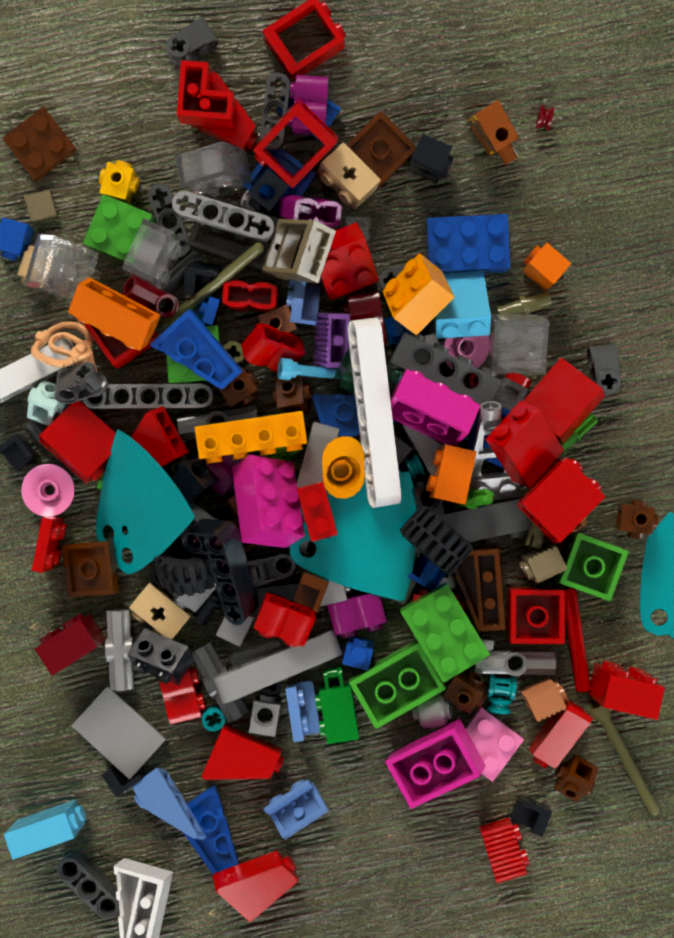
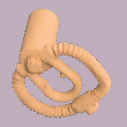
M63 321L51 326L48 330L36 333V341L31 348V354L36 359L47 365L59 368L67 367V365L77 366L84 362H90L96 368L91 349L93 337L85 325L74 321ZM62 329H74L84 334L86 339L81 340L67 332H56ZM65 338L77 345L69 351L64 349V346L56 347L54 343L58 339ZM48 342L51 351L67 356L68 359L50 358L41 353L40 348Z

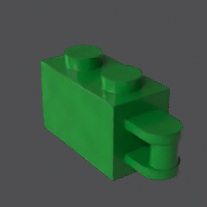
M341 667L324 669L325 686L319 687V695H315L317 711L322 710L324 720L319 721L321 737H326L327 744L358 740L359 733L352 688L349 683H344ZM339 678L340 684H329L330 679Z

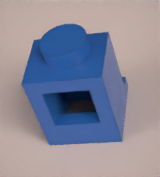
M358 636L348 637L342 664L368 671L373 654L374 640Z

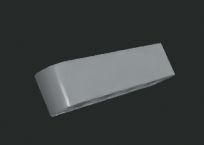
M108 384L107 389L102 393L103 398L99 404H93L91 397L83 399L85 405L98 410L156 409L164 406L165 409H207L215 402V393L205 384ZM205 389L209 393V399L207 402L199 404L196 401V394L198 391ZM122 390H127L129 393V400L125 404H120L117 400V396ZM148 390H153L156 394V398L151 404H146L143 399L145 392ZM174 390L182 392V400L177 404L171 403L169 398Z
M318 422L313 423L297 481V488L323 481V451L328 443L338 437L339 428ZM302 511V521L306 524L305 517ZM304 541L300 545L299 550L306 553L309 541Z
M328 629L308 637L304 647L286 646L215 676L213 680L221 701L225 704L334 659L343 653L334 630Z

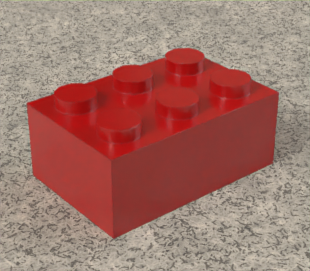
M603 660V664L594 663L590 681L591 690L588 691V694L603 708L658 720L665 687L657 682L658 678L652 677L644 669L629 666V669L625 670V668L620 667L617 663Z

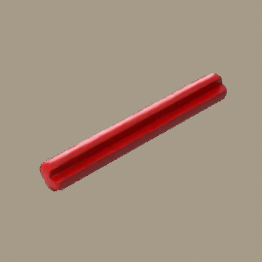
M565 588V621L575 689L581 693L591 690L577 591L574 588Z

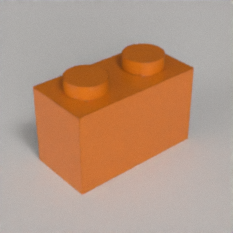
M546 243L542 248L537 245L523 261L527 266L522 272L541 289L547 291L572 263L550 244Z
M447 444L440 445V449L435 450L432 464L436 465L434 476L430 475L427 483V491L430 492L429 498L465 505L477 451Z

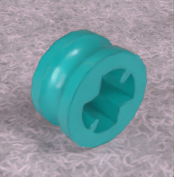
M414 454L412 459H404L413 480L417 479L418 475H426L417 454Z
M497 696L488 697L491 705L487 707V711L497 714H511L509 705L512 704V700Z
M219 706L207 708L202 715V725L211 732L222 729L226 722V717ZM216 712L219 714L218 719L221 718V723L216 722L214 725H211L207 715L212 716Z

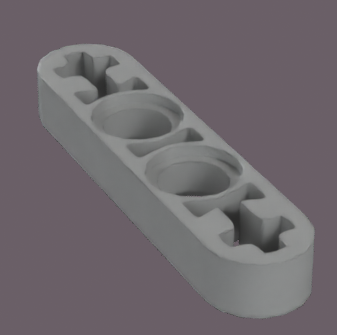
M188 191L178 192L172 199L174 211L182 218L257 241H268L274 235V223L266 215ZM185 198H188L191 205L198 207V216L194 215L196 211L193 208L186 207L185 211H182L181 206L178 204L179 201L184 202ZM209 205H214L218 208V215L212 220L206 219L203 215L204 209ZM240 213L244 217L243 225L237 228L232 227L229 224L230 216ZM249 217H253L252 223L256 225L266 222L267 228L270 229L269 232L264 231L263 235H259L258 229L251 226L250 232H247Z

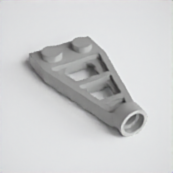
M495 401L484 402L479 408L480 416L472 450L477 451L469 488L493 491L495 495L492 497L493 501L521 498V485L512 481L505 470L503 472L481 473L483 460L496 457L491 448H483L484 436L491 434L502 421L501 404Z

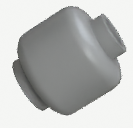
M442 692L412 709L414 720H419L423 728L444 727L447 725L448 720L452 719L451 702L442 697L444 695Z

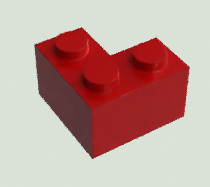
M181 60L176 114L180 123L234 128L236 110L234 92L210 90L212 72L208 62Z

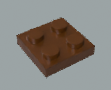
M44 106L2 138L35 182L77 151Z
M382 111L346 144L381 179L379 187L414 154L417 147Z
M113 540L62 545L67 598L119 593Z

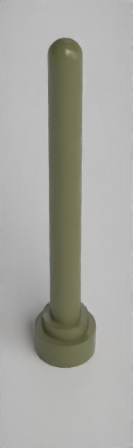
M258 242L250 247L218 274L217 277L212 279L180 306L175 315L169 318L162 317L164 323L170 327L188 309L194 310L225 282L264 250L263 244Z
M598 702L591 704L588 707V711L592 718L596 719L597 722H601L647 810L653 816L658 815L659 808L610 718L612 716V709L603 708Z

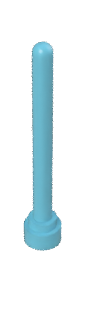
M289 358L279 359L277 374L278 379L291 380V378H296V376L353 381L352 370L298 365L297 362H293ZM387 373L388 384L396 385L402 376Z

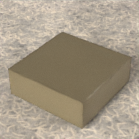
M50 190L24 196L30 220L33 224L58 217Z

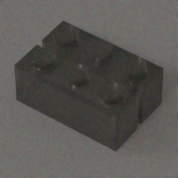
M204 193V197L266 215L271 218L276 229L279 218ZM214 205L207 206L203 211L204 217L209 220L216 218L218 208ZM235 213L229 218V224L232 227L237 228L244 223V217L240 213ZM249 217L247 232H250V226L257 228L259 235H263L264 231L269 232L270 229L267 228L266 222L256 225L252 223L253 217ZM194 222L187 245L191 250L233 263L255 243H262L264 246L263 252L244 268L266 275L262 268L272 238L264 242L257 241L205 224L202 227L199 222Z

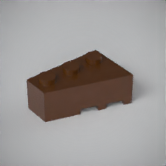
M501 547L473 549L455 570L456 580L461 587L478 632L506 630L507 621Z

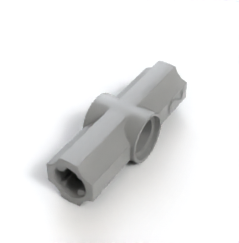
M130 609L107 610L108 638L105 641L106 661L109 662L110 690L134 689L133 664L127 655L135 643L131 632Z
M491 650L488 651L490 653L489 656L474 664V672L477 674H510L512 676H520L522 674L555 675L556 670L554 651ZM513 656H519L521 659L520 665L514 669L509 668L508 660Z

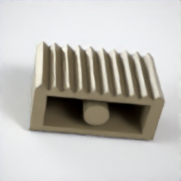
M545 543V546H542V549L536 548L535 551L531 550L530 553L521 554L522 562L518 563L524 577L537 583L567 570L558 547Z

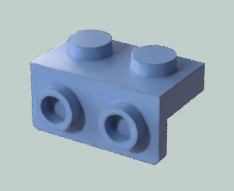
M290 280L289 289H294V291L288 290L286 306L291 307L290 322L316 325L321 288L319 286L307 285L306 282Z
M300 780L291 786V791L285 795L279 794L273 797L268 802L269 805L264 808V811L271 816L280 835L285 840L330 811L316 785L309 780Z

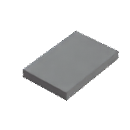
M109 685L71 725L129 780L167 739L117 692L110 690Z

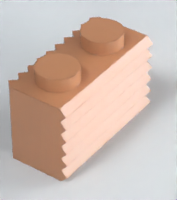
M549 677L519 689L528 710L536 721L540 722L541 718L546 719V716L550 717L551 714L560 713L561 709L566 710L564 702L568 698L562 685H559L557 681L553 682Z

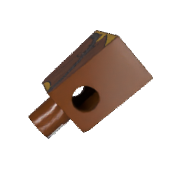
M498 99L466 120L489 156L498 152L505 165L519 157L511 144L518 139V135ZM496 134L499 135L500 141L496 138Z

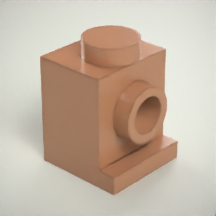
M286 305L259 315L260 322L255 323L256 326L259 323L270 325L273 319H278L280 325L276 329L280 332L292 334L298 332L295 322H290L291 311L289 306Z

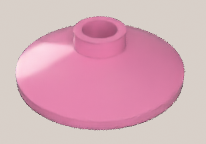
M489 335L444 338L443 346L450 349L448 354L455 358H458L460 354L474 361L472 366L478 369L488 356L490 339ZM445 361L446 365L453 370L451 363Z
M42 464L36 466L28 472L23 480L21 488L22 498L26 506L37 515L44 517L59 515L68 509L74 499L75 486L73 479L65 469L58 465ZM49 485H52L55 489L52 495L46 492V488Z

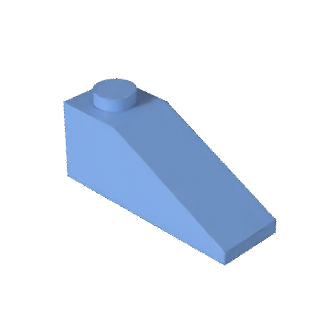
M157 767L132 786L136 793L134 799L141 808L146 809L193 839L203 840L207 837L167 770Z

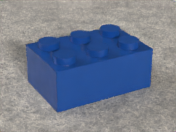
M508 214L427 218L425 223L427 259L442 270L443 273L483 271L484 274L506 273L510 269Z

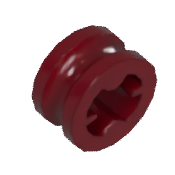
M544 105L540 106L536 129L544 127L545 131L550 130L554 107L546 109Z

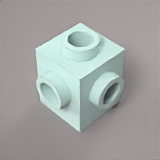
M43 379L37 388L33 387L27 400L29 402L27 418L49 426L68 407V404H63L54 398L56 384Z

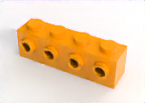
M303 411L195 427L199 459H206L207 464L223 462L222 456L233 455V460L246 458L249 456V452L259 451L260 456L276 454V448L286 447L287 452L303 450L302 445L308 444Z

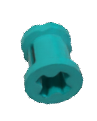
M489 674L487 697L498 695L507 696L510 700H514L517 688L516 676L503 678Z

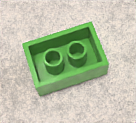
M446 582L400 609L402 616L443 683L490 655Z
M418 640L410 642L370 665L368 671L361 670L349 677V684L375 729L446 690Z

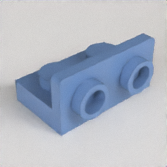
M312 680L287 684L285 690L293 742L304 741L305 735L320 733L314 684Z

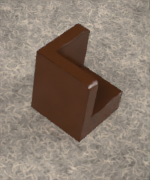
M304 571L294 597V602L312 608V611L318 613L329 580Z

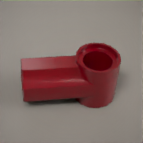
M134 275L126 281L123 287L124 296L165 318L172 317L178 311V300L172 294L164 292ZM165 298V306L159 309L160 301Z

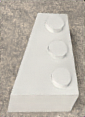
M123 858L114 865V875L117 877L118 888L116 899L119 900L120 916L118 917L120 938H159L173 872Z

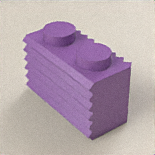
M318 313L317 323L314 325L316 328L314 330L316 334L314 338L316 340L313 347L315 349L313 352L315 354L313 364L315 366L349 368L347 328L351 314Z

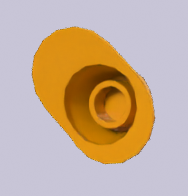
M342 436L328 443L323 451L322 479L325 489L330 495L343 499L352 497L360 491L364 484V450L358 440Z

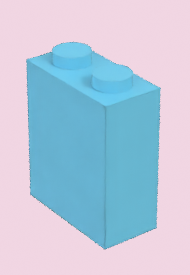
M484 272L443 273L455 298L433 318L436 339L490 335L491 313Z
M77 799L18 819L4 833L12 860L74 839L85 825L86 814L83 806H79Z

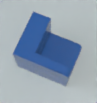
M421 555L422 557H420L413 572H410L408 577L420 585L433 590L440 585L446 573L425 555Z

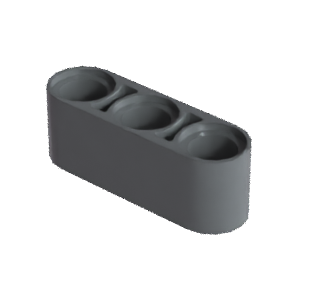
M68 852L57 867L60 879L99 917L106 920L114 918L119 912V900L116 899L118 888L81 852ZM66 862L75 863L77 870L72 871L68 869ZM85 881H93L96 884V889H89ZM104 899H111L115 903V907L110 908L106 906Z

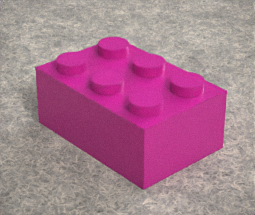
M406 369L390 396L393 420L442 444L455 447L469 434L481 406L474 402L471 397L459 395L451 391L447 385L435 383L425 378L422 373Z
M249 455L232 467L242 543L286 548L305 536L293 462Z
M460 719L392 751L385 761L410 809L480 777L486 767Z

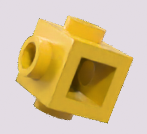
M116 160L115 164L107 162L106 169H102L100 172L99 184L101 188L99 193L130 205L132 194L138 191L140 179L137 177L138 174L131 168L132 165L119 160Z

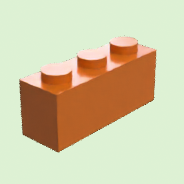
M90 277L77 285L68 313L75 316L78 321L90 324L98 328L102 334L114 337L122 341L128 348L139 351L151 341L161 316Z

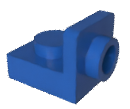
M209 297V300L205 299L192 311L205 326H212L220 300Z

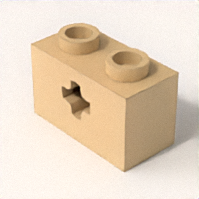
M344 142L321 162L317 172L321 181L326 186H331L338 193L339 199L345 205H350L354 210L376 191L381 181Z
M153 581L144 588L129 607L134 611L132 615L135 619L143 624L147 622L154 628L153 632L169 639H173L194 614L187 608L183 610L172 601L174 597L163 588L157 587ZM164 608V616L157 618L155 616L157 614L155 609Z

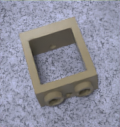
M279 219L262 270L283 280L319 283L336 230L315 220ZM301 236H303L302 241H301V244H300V247H299V250H298V253H297V256H296V259H295V262H294V265H293V268L290 269V268H291V265H292V262H293V259H294V256H295V253H296V250H297V247H298V244H299V241H300V238H301Z

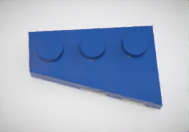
M188 309L150 344L151 347L162 351L177 363L188 367L195 374L220 389L226 388L244 372L191 309Z

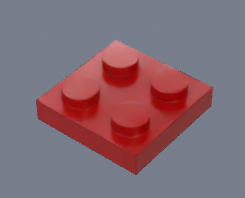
M42 517L31 571L43 573L53 570L55 565H59L62 551L58 550L60 539H64L67 525L64 524V517Z

